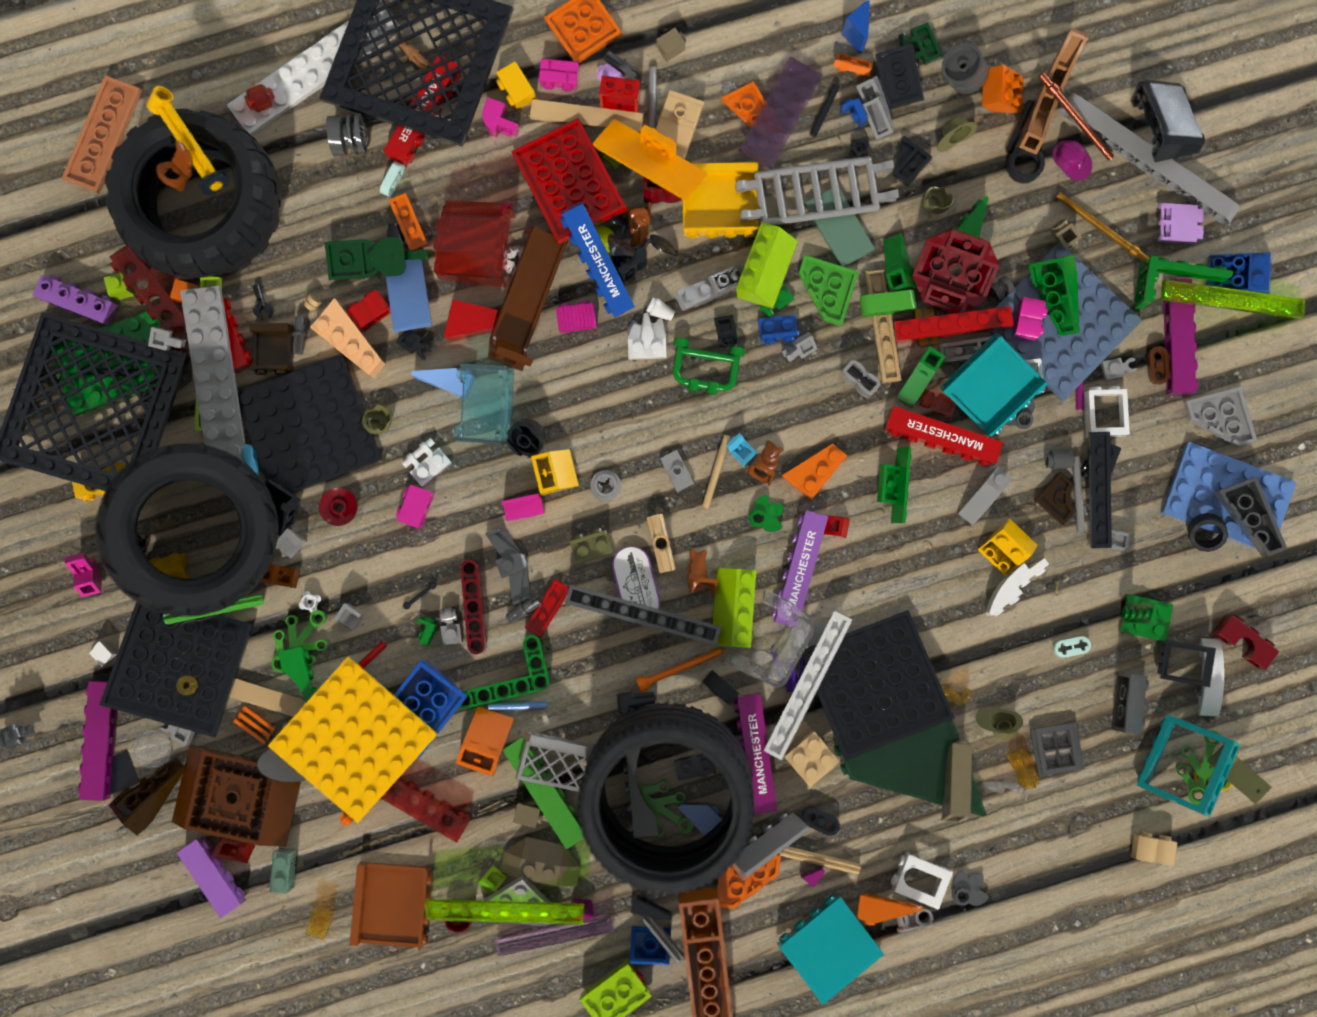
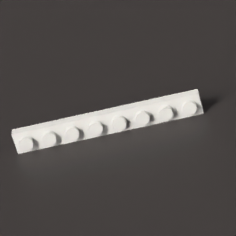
M836 611L833 612L764 749L765 752L780 760L783 759L852 619Z

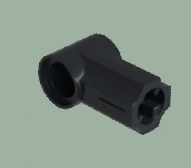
M654 691L616 694L619 714L629 713L634 709L636 711L642 706L655 705Z

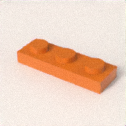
M404 193L389 199L409 250L416 251L429 246L407 194Z

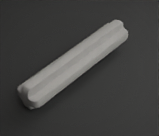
M644 917V924L677 964L684 961V954L653 917Z

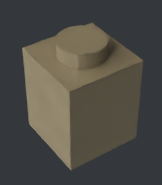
M673 28L656 39V47L667 62L685 51L686 39L682 32H678L676 28Z
M519 801L513 823L536 828L537 823L541 824L544 814L538 805Z

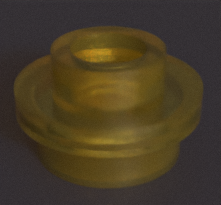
M183 676L177 682V690L182 695H191L197 689V681L192 676ZM185 682H189L190 684L188 689H184L183 687Z

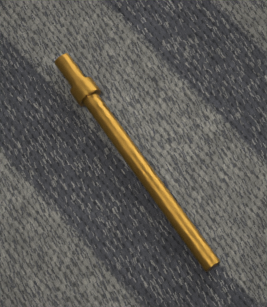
M1061 191L1055 197L1126 249L1130 256H1135L1143 263L1145 260L1150 259V257L1140 251V247L1129 243Z

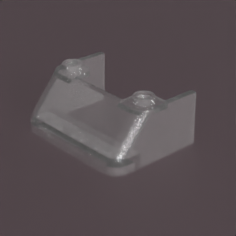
M765 589L763 592V603L777 609L778 616L787 622L770 653L763 649H758L748 659L732 651L730 653L729 666L773 687L779 688L783 687L790 678L815 632V625L793 602Z

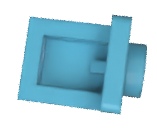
M740 433L732 437L726 444L730 454L744 468L758 456L757 451L745 441Z

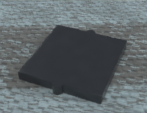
M127 751L113 756L110 795L120 790L124 791L127 787L139 782Z

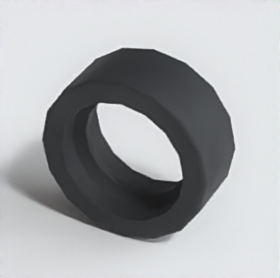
M1018 147L1008 157L1006 163L1007 173L1015 182L1021 184L1030 183L1042 173L1045 166V158L1040 150L1036 155ZM1027 154L1035 160L1036 169L1033 173L1025 175L1017 170L1015 160L1019 155Z
M1211 513L1200 514L1194 517L1187 528L1191 544L1200 551H1215L1221 548L1228 538V531L1221 517ZM1205 524H1215L1220 532L1212 540L1201 541L1196 537V531Z
M713 670L702 681L728 705H731L739 695L738 691Z

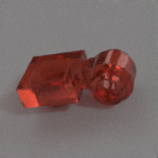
M924 390L919 397V405L924 408H930V406L934 405L932 412L949 419L952 418L956 403L947 395L939 393L936 399L934 397L935 393Z

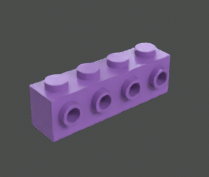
M41 274L32 296L106 326L112 324L119 308L118 305L113 303L114 299L102 295L100 298L95 296L96 292L85 288L82 291L78 289V285L67 281V284H64L59 277L51 274L47 277Z
M201 836L181 849L177 854L214 910L222 918L246 901L244 898L245 894L233 882L232 874L223 867L222 859L214 854L209 840Z

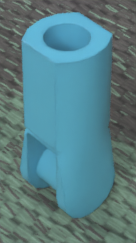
M245 444L242 450L243 462L250 466L259 476L258 457L254 446Z

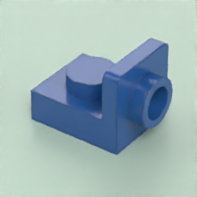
M851 98L844 101L843 105H841L840 113L844 114L851 111L850 114L853 122H857L858 127L865 125L868 117L860 99L853 100Z

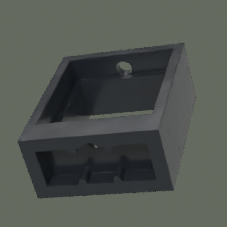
M1166 640V644L1161 645L1160 655L1164 657L1163 663L1158 664L1157 674H1160V678L1165 680L1210 687L1216 648ZM1171 647L1207 652L1202 681L1167 675Z

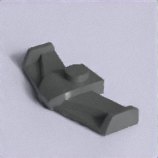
M504 527L486 533L485 535L502 557L495 560L501 578L509 576L512 606L530 599L528 563L525 555L521 553Z

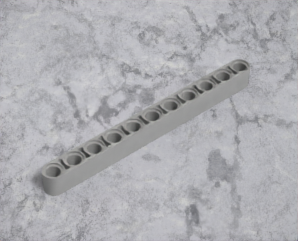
M1070 93L1066 99L1107 147L1192 205H1198V209H1204V213L1223 225L1230 224L1240 209V206L1235 201L1173 159L1154 162L1152 153L1156 152L1154 146L1079 95ZM1061 105L1058 110L1059 113L1078 126Z

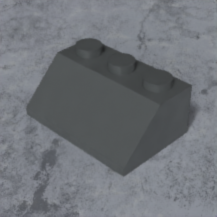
M1118 672L1112 730L1129 734H1142V730L1145 727L1143 714L1147 708L1145 695L1149 688L1147 676Z

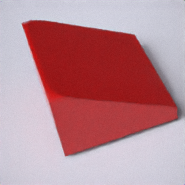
M827 515L828 520L824 534L847 538L849 519Z

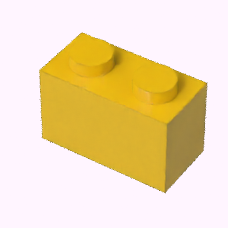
M516 61L496 72L498 87L501 91L505 90L507 93L505 97L509 105H514L517 111L531 103L532 99H536L534 90Z

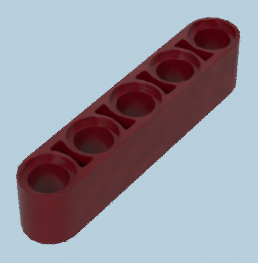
M465 560L461 564L460 572L467 647L470 653L480 654L487 648L480 566L474 560ZM469 563L475 566L472 574L466 572V566ZM474 582L477 586L474 593H470L467 589L468 584ZM473 601L477 602L479 606L478 610L474 613L469 609V605ZM473 621L480 623V629L477 632L471 629ZM475 640H479L482 643V648L479 651L473 649L472 645Z

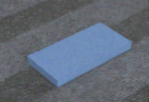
M420 259L406 260V270L402 275L386 276L392 325L395 333L432 326L423 261Z

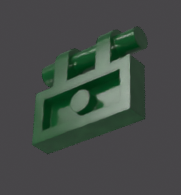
M929 22L912 28L910 31L912 37L907 38L905 33L898 36L900 47L911 43L916 45L918 52L915 53L918 68L920 67L918 64L920 59H922L924 65H927L943 57Z

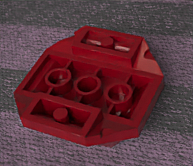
M952 228L926 239L912 276L923 302L954 313H963L985 301L1000 265L989 241ZM954 265L961 267L957 273H952L950 268Z

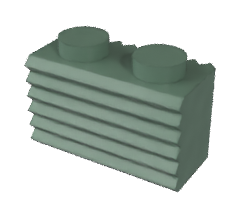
M278 848L273 852L270 892L288 893L295 887L293 884H295V864H297L295 862L297 860L296 853L298 852L296 849Z

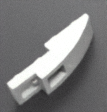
M1038 559L1029 567L1022 563L1004 577L993 592L985 614L996 617L1004 611L1003 607L1007 604L1013 605L1020 599L1018 596L1023 594L1019 586L1021 588L1031 582L1029 580L1034 575L1037 577L1046 571L1045 567L1049 565L1046 559Z

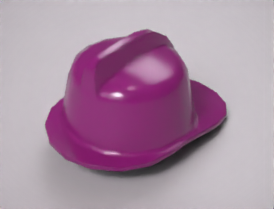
M1064 140L1054 147L1052 153L1053 160L1070 179L1080 181L1086 179L1091 174L1093 168L1092 160L1085 152L1082 144L1076 141Z

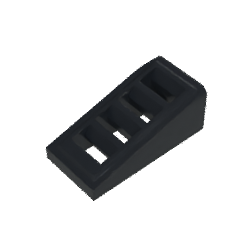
M637 895L631 907L630 913L670 921L672 919V911L640 895Z

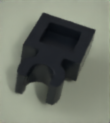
M412 330L404 331L396 341L399 346L412 355L417 351L418 356L424 360L426 357L422 355V351L424 349L432 351L429 345L421 344L424 339Z

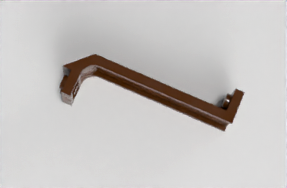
M527 225L524 233L528 234V238L492 330L488 351V359L523 371L525 365L530 367L532 365L533 359L527 357V349L568 241H565L558 245L554 235Z

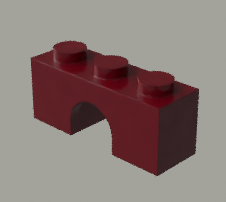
M1225 615L1212 632L1214 636L1226 645L1235 646L1243 638L1247 643V651L1242 657L1257 669L1266 670L1280 652L1274 647L1275 644L1260 637V633L1256 629L1246 626L1244 620L1237 615Z

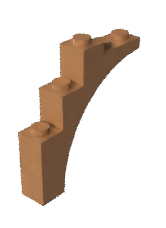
M1072 27L1046 73L1052 82L1057 83L1061 93L1089 38V34ZM1044 84L1035 99L1033 110L1024 126L1019 148L1036 155L1046 138L1058 103L1053 95L1050 96L1046 91Z

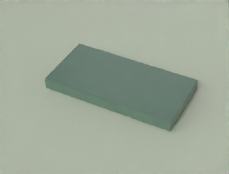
M831 188L821 194L824 211L835 209ZM839 188L842 208L850 207ZM814 198L805 202L804 205L809 213L816 212ZM855 214L813 220L839 266L846 267L875 250Z

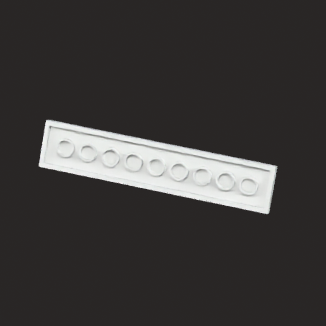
M382 0L379 1L377 9L384 6ZM387 10L377 14L380 21L390 17ZM375 16L373 17L370 26L377 23ZM394 19L397 27L400 26L396 19ZM349 21L227 104L241 126L251 136L325 85ZM392 21L382 25L385 32L395 28ZM380 26L370 31L373 38L383 34ZM368 32L364 42L371 40ZM396 32L388 36L389 40L397 36L398 33ZM383 38L377 41L378 48L387 43V40ZM374 44L364 47V50L368 55L374 52L376 48ZM362 50L360 51L357 60L364 57Z

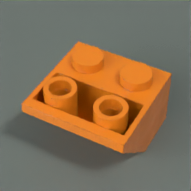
M1004 64L989 68L988 78L982 90V107L991 112L1021 113L1023 104L1022 87L1024 86L1023 76Z

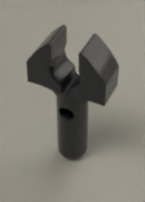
M260 284L253 285L258 303L256 308H252L254 315L264 320L261 312L265 308L268 317L271 318L274 312L273 305L265 303Z

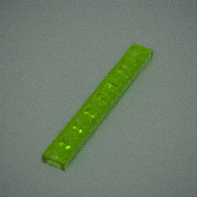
M1172 280L1162 281L1161 300L1294 319L1304 318L1305 299Z
M426 899L425 902L426 920L584 925L585 920L584 904L444 899Z

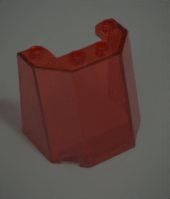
M447 200L445 206H443L441 218L437 219L436 230L438 231V237L434 239L433 248L436 249L434 273H436L438 279L505 288L506 283L502 275L510 219L516 218L513 204Z

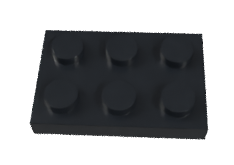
M912 43L875 54L882 89L889 110L925 100Z

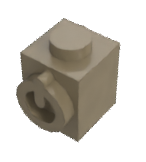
M1066 218L1055 223L1052 227L1051 233L1064 249L1072 248L1082 238L1073 223Z

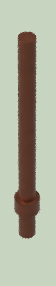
M1042 72L1038 78L1046 86V91L1050 96L1053 95L1104 157L1108 161L1114 157L1112 152L1061 93L1057 83L1052 82L1045 72Z

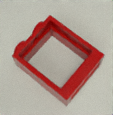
M602 75L599 91L600 108L638 113L640 80Z

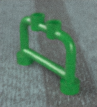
M674 338L673 346L677 347L673 366L675 381L681 385L688 386V391L698 392L699 388L706 389L707 394L717 395L718 391L731 390L735 386L740 357L745 355L744 348L730 347V353L723 354L688 348V339ZM683 355L731 362L729 381L726 384L683 378L680 374Z

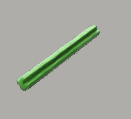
M261 594L247 596L217 612L200 616L163 614L165 624H172L263 605V598Z

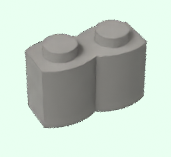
M851 360L840 373L842 379L847 384L854 386L856 391L865 398H870L881 385L880 381L873 374L866 372L862 364L855 360Z

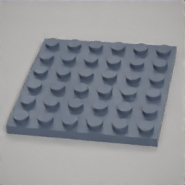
M1058 243L1041 261L1072 255V253ZM1076 257L1080 333L1060 336L1050 318L1048 310L1046 317L1042 318V325H1044L1043 334L1037 340L1012 336L1019 300L1023 296L1038 300L1042 298L1038 289H1035L1032 284L1030 273L1015 287L1014 292L1008 294L995 307L1011 306L1013 326L1010 329L989 331L992 335L997 332L1024 360L1041 358L1043 379L1048 383L1046 386L1062 402L1142 321L1135 312Z

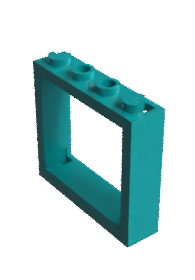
M1167 714L1166 718L1161 721V730L1158 736L1153 740L1152 751L1145 758L1146 765L1137 777V786L1210 818L1240 748V744L1235 740ZM1175 724L1225 744L1199 806L1149 785Z

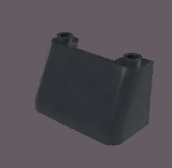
M1139 81L1131 98L1133 108L1144 109L1154 134L1151 141L1152 144H1156V152L1152 153L1154 162L1199 153L1205 143V136L1199 129L1186 97L1184 86L1180 83L1165 81Z

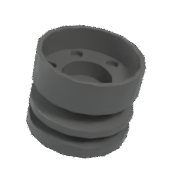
M355 113L354 118L352 114H347L346 123L341 115L327 116V137L333 156L347 155L348 146H350L353 155L358 154V149L361 154L367 153L368 132L361 113Z

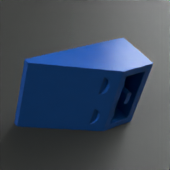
M1271 252L1209 255V267H1226L1227 270L1233 271V276L1225 282L1208 280L1207 292L1244 296L1270 295Z

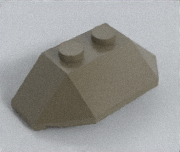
M525 837L504 851L500 871L516 878L524 875L529 881L553 886H577L581 866L570 850H566L563 844Z

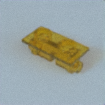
M1022 747L1017 749L1016 752L1007 753L1010 764L1014 768L1023 789L1037 788L1036 785L1040 784V778L1034 766L1027 767V765L1032 763L1027 750H1024Z

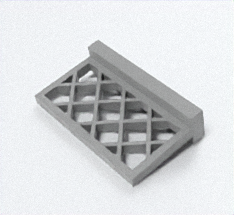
M526 731L524 736L526 741L515 778L517 780L579 792V786L576 781L583 777L585 771L581 762L589 758L594 745ZM529 747H537L540 753L530 759L528 755ZM551 750L556 751L558 757L548 762L545 754ZM569 754L574 755L576 761L567 766L563 758ZM543 757L546 765L537 770L533 762ZM561 760L565 768L555 774L551 766ZM531 764L535 772L529 776H523V769ZM579 764L583 772L573 777L570 769ZM549 768L553 776L543 780L540 773ZM568 772L571 780L565 784L560 783L558 777Z

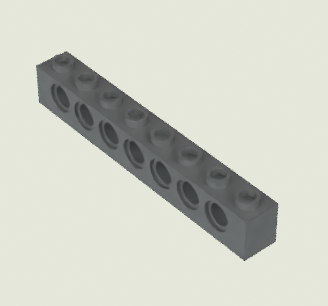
M570 585L565 604L715 646L721 630V626Z

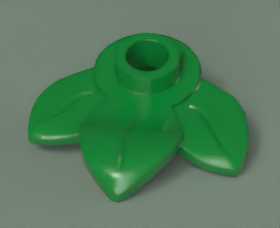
M763 495L755 501L754 509L748 515V521L753 527H762L767 532H776L783 528L777 519L782 514L784 506L778 503H769L768 496ZM755 515L761 516L759 522L754 520Z

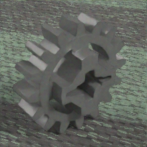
M14 724L1 729L0 747H2V750L27 743L26 738L35 735L33 725L22 727V724Z

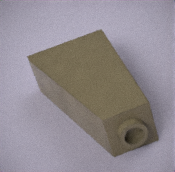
M954 741V743L948 746L942 821L961 823L970 818L972 745H966L964 741Z

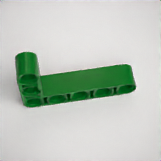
M529 635L523 641L530 675L465 690L463 692L470 697V703L468 705L462 703L459 708L467 709L546 689L550 685V676L541 639L536 635ZM530 638H534L537 641L535 649H531L527 645ZM534 657H539L542 661L539 668H535L532 665ZM538 676H543L546 679L545 686L540 687L537 685L536 679ZM519 681L527 683L525 691L518 689L517 684ZM501 685H505L508 688L506 696L499 693L498 689ZM481 690L489 692L488 700L481 699Z

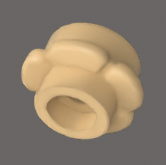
M309 294L303 298L305 301L304 306L308 310L318 311L320 309L321 302L315 296Z

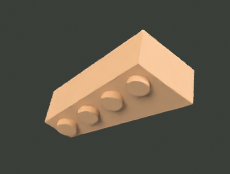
M335 298L311 325L310 328L373 379L386 365Z

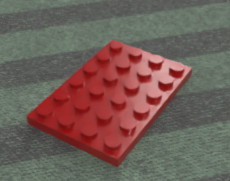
M579 118L511 151L558 245L569 240L568 236L571 235L569 228L564 229L559 219L562 217L560 212L580 201L583 202L594 226L627 211L622 198Z

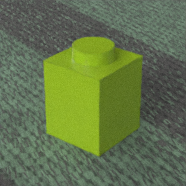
M121 272L103 277L108 296L118 301L135 296L131 278Z

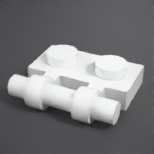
M431 438L419 444L420 447L412 454L406 455L407 458L401 462L405 468L410 464L415 466L410 471V474L422 487L452 463L440 448L432 452L430 447L435 442ZM426 453L428 457L419 463L417 458Z

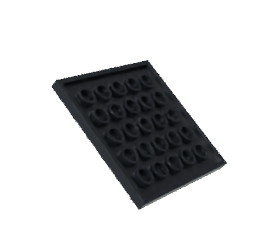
M343 354L238 392L240 411L266 482L270 479L290 493L295 494L382 461L373 434H370L363 427L362 417L365 411Z
M136 602L99 705L216 738L254 625L218 614L165 624L163 613L148 609Z
M909 610L846 633L817 690V695L844 761L955 719ZM817 645L800 651L806 666Z

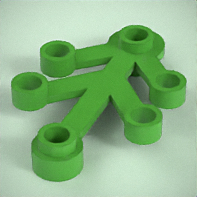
M320 610L313 611L310 615V623L298 637L296 625L299 619L295 615H289L285 620L288 625L289 648L304 645V649L326 650L328 643L323 639L304 643L317 626L325 624L327 620L326 614ZM319 614L322 616V620L320 622L316 620V617ZM291 617L295 619L293 625L289 623ZM277 630L273 634L276 643V656L273 657L271 665L276 672L284 673L279 665L278 651L284 649L283 641L286 639V633L283 630ZM279 632L283 635L282 639L277 638ZM320 642L324 643L323 649H320L318 646ZM309 654L312 662L308 666H312L315 664L316 659L313 655Z
M1204 736V740L1207 745L1202 765H1200L1195 757L1192 747L1184 746L1181 750L1182 755L1188 759L1198 775L1197 785L1189 775V768L1186 765L1182 764L1177 767L1178 775L1183 777L1189 787L1188 798L1195 805H1199L1201 799L1194 797L1195 792H1201L1203 797L1206 790V780L1211 777L1214 771L1213 767L1210 768L1207 760L1213 755L1215 746L1220 744L1219 741L1210 742L1206 736ZM1189 748L1192 753L1185 755L1184 749ZM1185 767L1187 772L1181 774L1179 768ZM1228 781V784L1223 786V788L1229 787L1230 782Z
M665 780L649 786L638 783L643 800L656 815L657 827L662 828V832L658 833V836H662L664 833L659 812L678 824L680 832L689 833L692 831L693 823L687 817H680L664 806L675 802L683 803L686 798L684 792L677 791L674 795L653 799L647 794L658 791L665 793L669 790V783ZM661 783L667 784L665 790L660 789ZM682 794L683 799L680 801L677 800L676 795ZM683 821H687L689 826L684 828L681 824Z

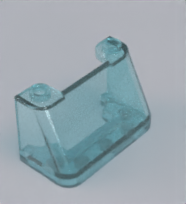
M460 363V368L457 369V379H460V382L463 384L461 422L458 423V426L454 427L456 441L507 444V431L511 428L513 368L498 365Z

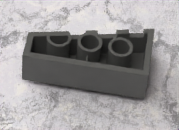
M1257 477L1245 479L1213 492L1261 556H1271L1288 549Z

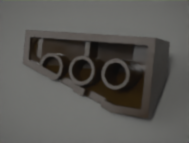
M177 757L158 768L150 778L144 777L139 780L140 784L136 787L125 789L109 804V807L120 822L138 836L153 822L186 767Z

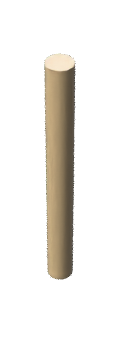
M728 435L723 436L702 508L709 509L727 452L726 444L731 439Z

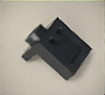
M733 315L714 318L719 347L737 344V332Z

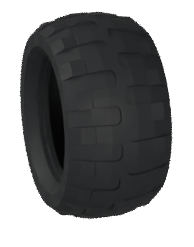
M175 109L205 156L230 164L235 179V194L229 211L213 228L191 236H178L166 233L160 224L157 214V196L163 183L157 174L158 164L172 161L173 157H175V152H177V140L162 117L156 114L147 118L148 122L139 127H133L126 134L127 138L121 146H117L113 151L111 169L106 171L105 185L108 189V196L105 197L106 205L111 218L114 220V225L120 238L136 256L162 273L178 276L182 279L223 278L229 276V273L235 270L245 269L252 264L251 260L258 253L262 254L269 246L268 240L278 228L281 193L277 182V173L272 161L257 140L240 125L208 111L200 110L195 112L188 109ZM168 169L164 175L167 177L172 169Z

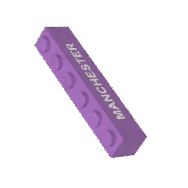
M807 510L799 515L797 525H800L798 533L795 532L792 543L795 546L793 551H790L788 554L787 562H790L788 570L785 569L783 572L782 580L785 582L783 588H779L777 599L780 600L778 607L774 606L772 612L773 622L798 628L828 516Z

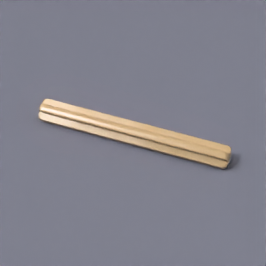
M790 846L778 854L854 874H859L861 870L859 863Z

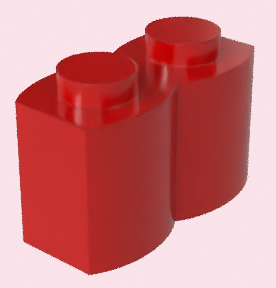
M370 290L364 295L362 301L350 304L346 313L363 333L389 315L391 310L378 290Z

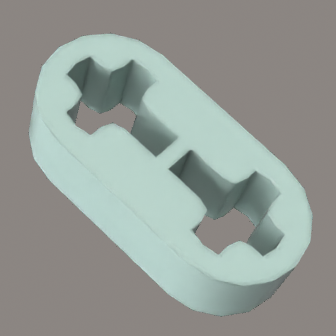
M397 161L392 163L381 184L380 193L388 197L393 194L404 173L405 165Z
M1084 636L1062 639L1053 644L1052 650L1058 657H1071L1087 653L1091 648V642ZM1080 640L1085 642V646L1082 649L1074 648V645L1079 644ZM1061 644L1062 646H1069L1070 648L1064 650V654L1058 651V648L1061 647Z

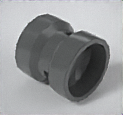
M1002 276L998 279L997 283H992L989 294L996 302H999L1004 298V295L1014 292L1015 288L1007 276Z

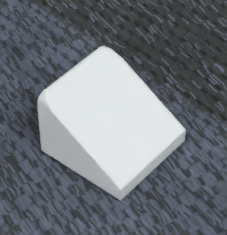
M100 640L89 653L102 668L117 655L105 640Z

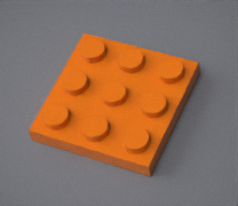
M569 0L544 17V21L573 62H582L622 35V31L600 0Z

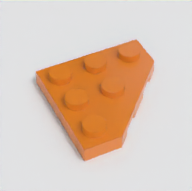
M781 855L775 856L745 880L740 878L733 866L728 867L727 872L723 873L717 882L720 907L735 909L740 903L759 891L765 884L775 879L779 874Z

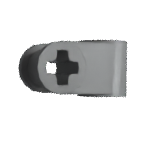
M920 905L923 906L922 911L896 918L898 924L897 932L904 933L929 926L933 921V915L929 908L925 905ZM921 912H927L928 914L924 920L918 919Z

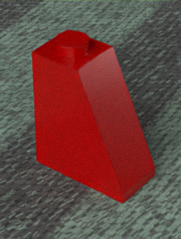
M453 300L444 337L446 340L451 341L492 333L499 312L495 309Z

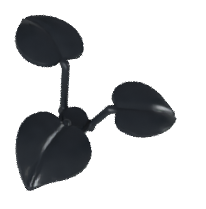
M621 213L609 219L611 222L621 226L619 236L609 234L608 245L611 252L610 258L614 265L618 266L625 259H631L635 256L637 248L644 247L649 243L661 252L678 256L672 244L664 237L652 234L650 236L651 239H647L634 249L622 239L625 226L630 227L627 218Z

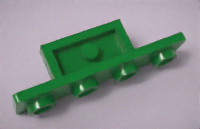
M911 447L897 448L896 465L880 464L877 502L892 504L891 523L894 524L906 523L910 463L912 459Z

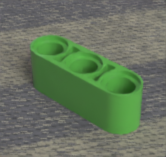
M914 290L868 294L859 297L862 317L908 313L917 310Z

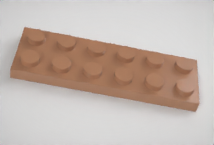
M106 75L104 76L62 176L64 181L100 194L105 182L106 171L110 170L113 162L111 158L113 151L117 146H120L142 93L140 88Z

